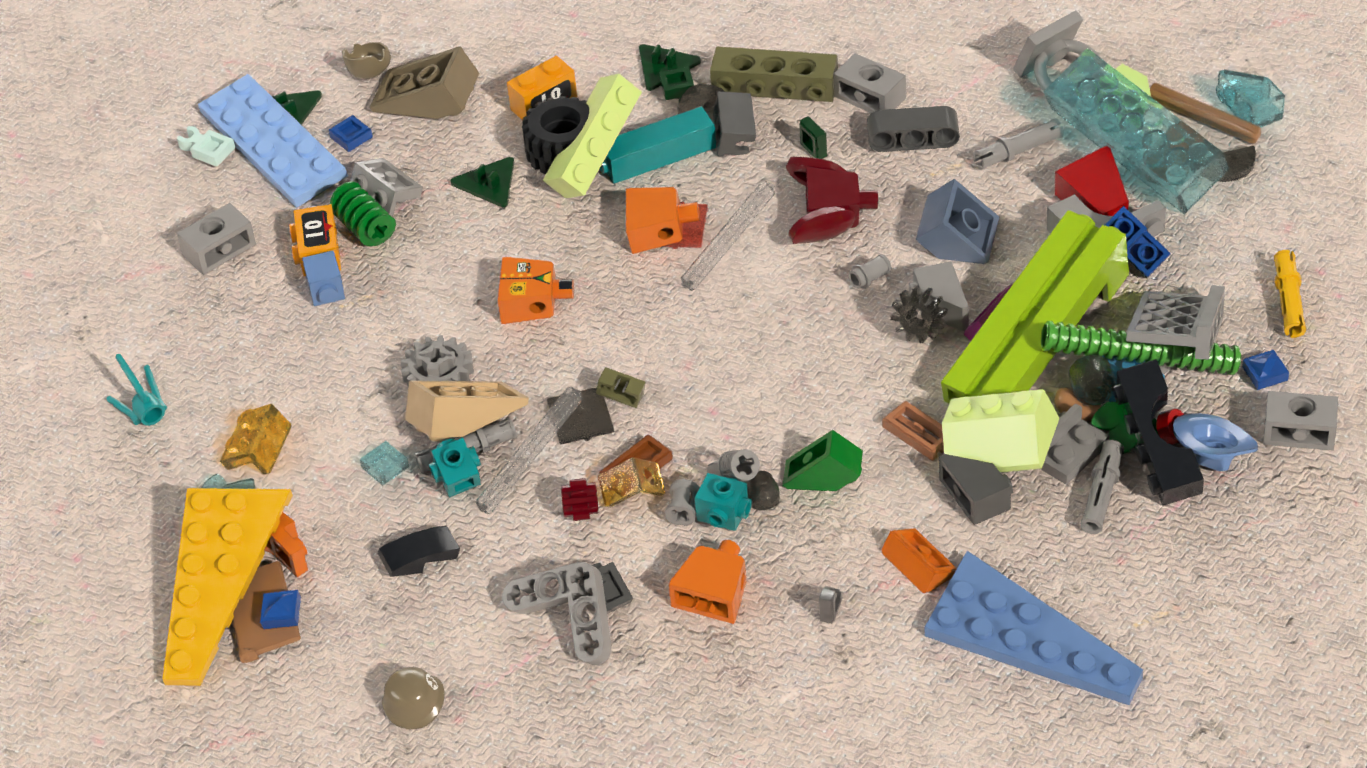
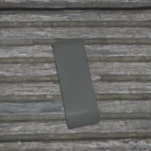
M949 106L878 110L871 113L867 118L869 145L877 152L948 148L954 146L960 138L957 112Z

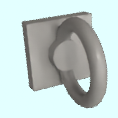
M1076 10L1028 36L1013 68L1020 78L1034 71L1039 86L1048 96L1056 101L1070 105L1085 104L1094 100L1099 93V82L1107 76L1105 64L1099 54L1087 44L1073 40L1083 21V18ZM1068 52H1074L1083 56L1091 64L1094 70V81L1084 91L1067 92L1053 84L1047 74L1046 66H1052L1065 57Z

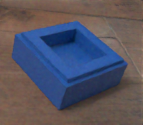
M354 115L329 129L330 138L348 152L373 138L372 130Z

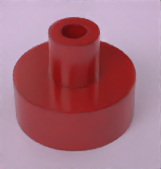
M1179 409L1163 411L1157 417L1158 435L1171 445L1180 443L1173 432L1174 420L1184 415Z

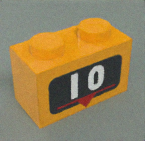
M557 55L506 82L510 110L521 120L527 116L526 112L530 108H535V104L539 102H546L548 98L553 97V99H557L559 96L578 98L575 72Z
M332 204L294 210L295 223L289 224L292 243L297 242V245L292 246V253L295 265L301 264L303 276H306L303 257L333 250L339 271H341L337 229Z

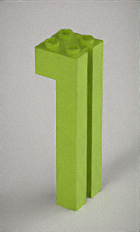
M1067 210L941 381L944 402L949 404L951 399L1029 391L1057 353L1052 348L1049 351H1043L1041 332L1044 324L1047 321H1053L1054 325L1057 322H1063L1064 326L1068 323L1076 326L1101 291L1103 293V300L1109 302L1129 275L1126 234L1112 226L1108 227L1102 224L1100 228L1096 227L1095 222L1089 216Z

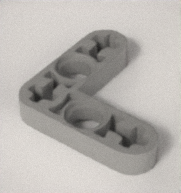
M576 562L515 579L505 586L502 593L503 603L508 609L519 614H528L568 603L576 656L591 665H600L609 658L611 654V639L602 575L596 567L586 562ZM585 572L589 575V578L584 580V586L578 584V580L583 579V573ZM552 579H557L559 582L558 592L552 597H547L545 594L547 583ZM520 590L529 594L535 592L536 597L533 595L523 596L520 600L521 604L515 601V598L520 596ZM586 592L592 594V596H586ZM593 604L596 614L591 621L584 623L581 618L582 610L585 606ZM584 631H590L591 635L585 633ZM593 641L599 643V647L593 650V654L587 652V649L592 647Z

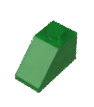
M832 429L786 459L782 486L786 489L838 491L847 484L855 482L860 477L863 450Z

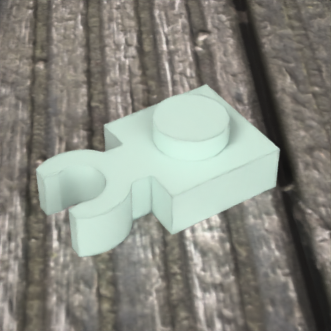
M193 126L187 127L189 138L177 137L181 150L191 151L193 158L216 167L235 149L234 139L211 130L202 135Z

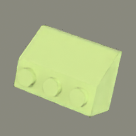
M1044 389L951 399L942 421L944 454L993 463L999 472L1042 469L1060 418Z

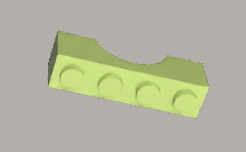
M620 74L601 77L586 102L589 106V116L583 129L565 150L556 155L542 181L565 198L585 196L642 91Z

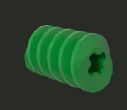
M357 182L344 183L334 191L330 199L333 214L364 245L370 247L378 246L392 236L396 228L395 219L366 190L361 188Z

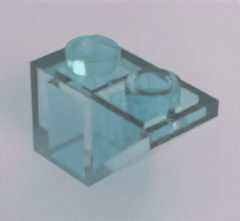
M1225 69L1219 71L1216 94L1220 102L1225 103L1234 113V116L1260 126V128L1283 119L1285 95L1268 77Z

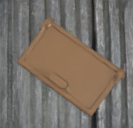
M280 561L257 569L243 600H239L233 612L232 624L239 647V659L242 663L257 660L260 654L301 639L298 626L263 629L260 623L263 593L288 591Z

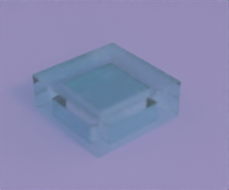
M387 441L360 458L361 468L381 485H385L409 468L408 459Z

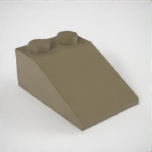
M458 46L387 70L369 108L372 112L432 119H440L449 115L456 116L465 109V104L474 89L475 82L480 73L462 47Z

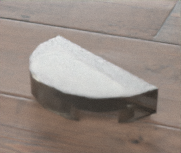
M712 84L692 86L678 100V114L701 106L708 114L714 110L717 91H725Z
M1253 145L1194 159L1193 168L1201 176L1209 180L1219 182L1237 181L1253 171L1256 162V150Z

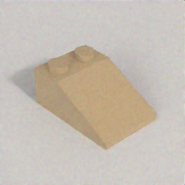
M409 381L405 420L415 426L417 431L427 434L430 440L442 442L450 439V437H464L528 405L529 398L502 381Z

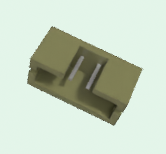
M605 367L598 380L596 394L637 408L644 395L646 382Z

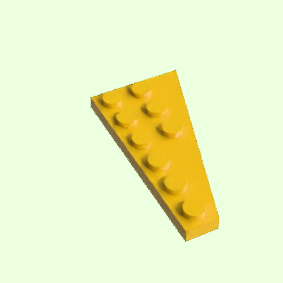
M187 488L162 678L165 685L201 686L219 649L218 643L226 627L229 628L234 618L233 612L239 600H243L263 559L264 549L271 534L276 532L280 524L279 518L285 506L289 505L293 497L291 489Z

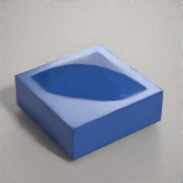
M1274 350L1243 359L1242 368L1250 377L1257 390L1288 381L1289 371Z
M298 590L263 593L260 618L263 629L298 626L301 596Z

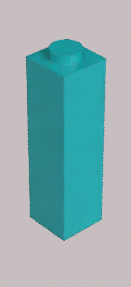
M701 106L620 134L602 163L600 171L602 174L607 173L613 184L715 149V125Z

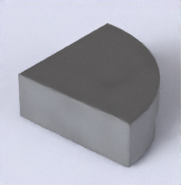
M829 586L823 588L819 597L820 622L831 624L833 621L835 622L843 598L840 589Z

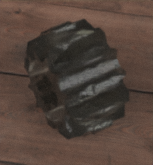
M919 285L914 286L911 292L903 290L899 294L901 300L896 299L892 303V307L896 312L890 316V320L900 322L895 330L896 333L905 330L907 332L906 341H911L915 335L919 343H924L927 340V336L935 339L939 335L938 329H944L947 324L942 317L947 315L948 309L938 306L943 301V296H938L935 299L932 298V288H927L924 293H922ZM916 309L921 311V317L923 319L917 318L918 312L916 311Z

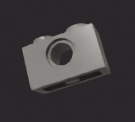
M856 53L833 74L834 97L867 112L873 113L878 110L896 109L906 99V75Z
M231 203L177 232L182 255L203 275L256 245L251 222Z
M1268 391L1263 445L1334 451L1338 397Z

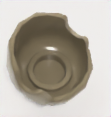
M369 42L363 45L355 43L350 54L347 50L343 49L342 58L347 70L359 79H372L380 75L388 67L391 60L388 47L381 42Z

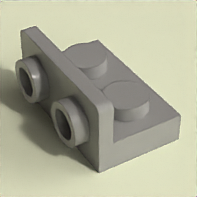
M379 158L355 162L351 181L357 182L392 217L397 202L403 203L406 200L421 197L423 186L386 159Z
M1076 403L1067 412L1064 411L1059 414L1060 419L1041 469L1066 485L1101 453L1102 444L1109 440L1107 433L1082 420V406Z

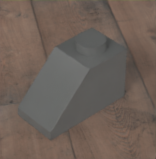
M948 454L939 456V480L974 525L1011 509L1012 483L1006 474L1002 475L993 463Z

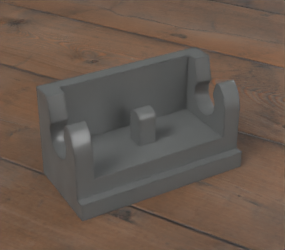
M717 91L713 111L717 156L724 157V154H748V146H737L736 143L740 141L754 142L756 139L751 93Z

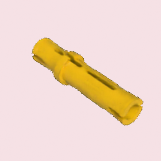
M1280 250L1274 255L1277 272L1274 282L1276 289L1280 293L1284 333L1286 336L1290 334L1291 338H1297L1306 332L1299 289L1302 280L1300 273L1296 269L1294 252L1290 253V250Z

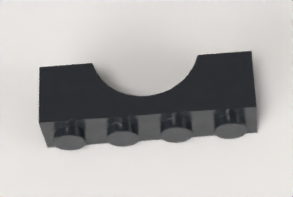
M1157 359L1117 371L1116 385L1112 386L1113 394L1117 404H1123L1127 412L1124 415L1126 429L1129 435L1135 434L1138 445H1135L1136 454L1140 464H1147L1150 475H1147V481L1152 495L1158 494L1162 506L1203 494L1204 478L1191 448L1176 447L1165 442L1159 437L1152 425L1155 415L1168 402V387Z

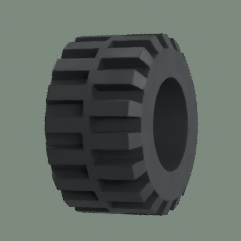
M559 96L557 99L552 97L546 99V102L535 104V108H530L526 112L527 116L523 117L522 120L525 152L528 162L531 163L535 170L540 169L541 173L546 174L556 155L565 150L579 135L589 116V106L586 104V100L579 101L577 97L566 98V96Z

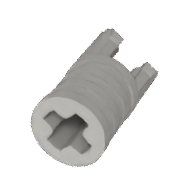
M751 450L727 451L719 457L718 461L708 465L707 473L734 478L738 481H748L758 474L760 463L757 455Z

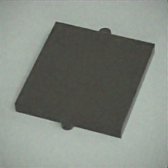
M597 387L578 392L572 390L569 394L547 398V404L560 445L583 439L589 441L592 437L614 432L604 396L596 394Z

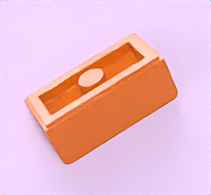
M915 528L890 531L882 547V554L922 593L930 592L950 580L957 570Z

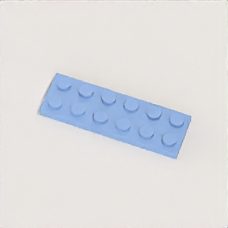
M249 74L198 104L200 112L224 136L234 139L235 147L296 208L348 176L346 168Z

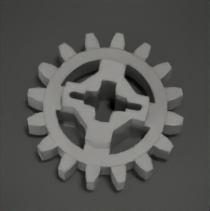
M439 335L437 341H432L430 337H426L425 344L414 342L415 350H405L406 358L401 359L402 377L404 383L408 384V387L409 381H470L469 375L474 374L471 350L467 351L464 342L457 345L455 337L450 338L448 341H444L443 335Z

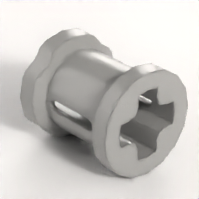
M678 479L671 484L669 491L672 496L671 503L665 510L666 519L675 525L687 526L695 521V496L700 488L695 482Z

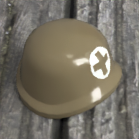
M413 666L396 670L389 676L384 687L382 698L384 712L388 719L398 727L405 729L423 728L432 723L440 713L445 698L444 687L440 679L430 675L422 668Z

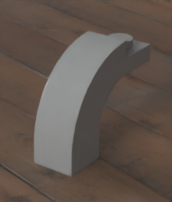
M1074 194L1047 207V231L1049 233L1053 231L1067 210L1089 216L1095 222V226L1099 228L1102 224L1105 225L1113 216L1093 212ZM1159 200L1131 212L1153 237L1165 231L1166 207Z

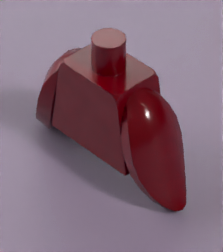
M795 156L789 158L786 170L798 183L806 187L807 214L793 224L788 233L793 244L819 242L835 238L849 228L859 225L860 209H878V190H859L858 174L855 172H848L840 165L824 159Z

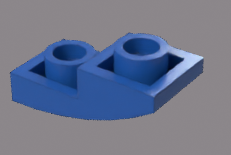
M1124 206L1105 224V226L1115 227L1126 234L1128 260L1146 278L1171 255Z

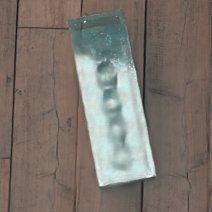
M1088 48L1043 91L1051 109L1099 148L1106 145L1111 148L1113 157L1118 163L1184 215L1229 170L1223 152Z

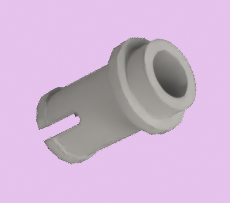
M880 254L863 265H854L852 270L849 271V280L855 288L866 289L872 281L891 272V263L885 255Z

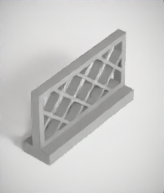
M1212 285L1208 296L1144 291L1128 327L1126 341L1196 347L1195 359L1209 360L1223 320L1225 286Z

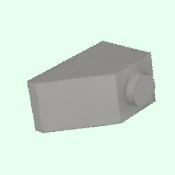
M952 261L914 268L913 283H909V293L911 301L918 303L921 314L960 331H965L969 326V306Z

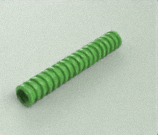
M1047 321L1041 332L1043 351H1049L1052 348L1054 352L1058 353L1063 350L1065 354H1070L1073 351L1074 355H1081L1083 352L1088 357L1094 354L1096 358H1101L1104 355L1105 359H1112L1114 356L1115 360L1121 361L1125 358L1126 362H1132L1135 359L1136 363L1157 359L1159 366H1163L1165 363L1167 367L1176 365L1177 368L1183 369L1186 366L1188 370H1194L1196 367L1198 371L1206 369L1210 373H1214L1217 370L1218 374H1224L1227 371L1228 375H1235L1241 363V352L1237 345H1232L1229 348L1228 344H1221L1219 347L1218 343H1214L1209 360L1195 359L1196 347L1126 341L1127 334L1123 330H1119L1116 333L1115 329H1109L1106 332L1105 328L1095 330L1093 326H1088L1085 329L1084 325H1078L1075 328L1074 324L1068 323L1064 326L1063 322H1057L1054 325L1053 321Z

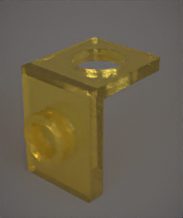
M632 457L598 475L605 507L611 508L640 492L658 496L666 494L657 462ZM645 469L653 476L654 486L647 481L644 473Z

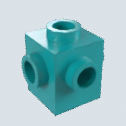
M464 438L458 440L447 439L439 443L436 449L431 450L433 463L429 464L430 471L436 483L442 481L449 498L481 485L477 466L481 465L480 459L474 446L468 448Z
M707 473L695 496L697 521L711 524L714 527L736 531L742 518L746 519L751 510L752 500L748 498L747 483L734 478Z

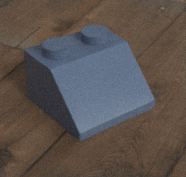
M953 179L927 196L916 240L938 259L985 264L989 262L999 216L956 179Z

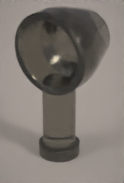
M759 471L753 479L749 480L747 492L748 498L752 500V508L768 510L778 504L780 489L769 472Z

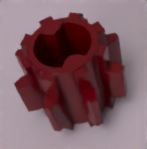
M586 478L569 480L570 485H561L564 517L573 516V521L589 520L590 514L599 513L595 482L587 483Z

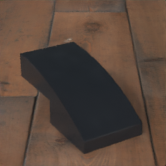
M447 525L424 529L400 537L380 547L377 554L390 577L423 573L425 563L457 559L460 547Z

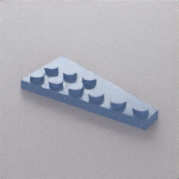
M969 551L965 553L924 627L925 637L1126 705H1130L1143 679L1142 668Z

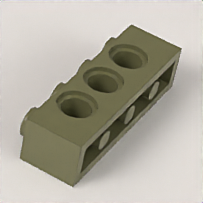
M716 46L710 68L712 94H717V91L751 93L753 97L833 102V74L838 70L837 54Z

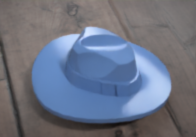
M1201 413L1185 414L1177 417L1173 422L1175 437L1185 448L1193 450L1197 463L1216 471L1228 470L1235 456L1253 453L1258 450L1257 442L1246 431L1236 424L1215 415Z

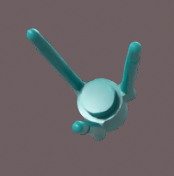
M116 354V360L137 394L132 399L133 410L112 396H108L106 398L107 401L130 417L135 425L141 422L148 426L156 424L163 418L167 406L160 396L150 366L145 365L144 371L152 393L144 391L122 355Z

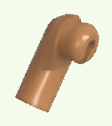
M1061 388L1055 394L1054 403L1060 413L1067 412L1076 403L1082 406V420L1086 422H1091L1094 414L1101 407V404L1083 405L1069 388Z

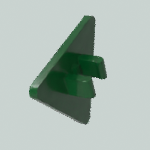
M646 44L639 46L646 90L648 91L661 86L659 72L688 66L689 69H692L701 63L699 56L677 52L674 48L669 50L661 48L660 45L655 47Z
M320 90L286 94L283 91L272 97L302 125L321 99L322 93Z
M507 157L486 166L481 164L475 170L452 178L451 185L497 206L506 207L509 201L515 163L514 158Z

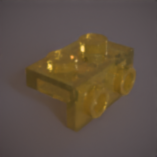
M272 403L255 409H247L240 414L237 419L238 424L232 436L226 442V449L219 461L227 470L253 463L262 474L271 473L292 427L291 423Z

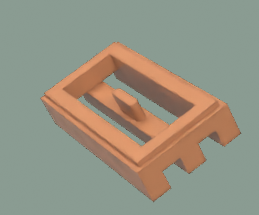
M906 400L882 419L883 428L930 460L934 461L937 458L938 452L944 453L942 424ZM901 414H905L906 416H908L909 418H911V419L914 420L915 422L913 423L912 421H910L909 419H907L906 417H904V416L901 415ZM925 429H927L928 431H930L931 433H933L934 435H936V436L939 437L940 439L938 440L937 438H935L934 436H932L931 434H929L928 432H926Z

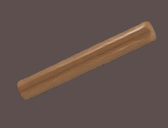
M1153 83L1150 88L1152 101L1251 144H1255L1261 136L1260 126L1159 83Z

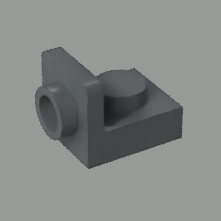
M614 562L602 566L601 563L592 565L602 575L607 614L632 602L633 597ZM585 572L583 573V579L579 581V584L584 586V580L589 578V575Z

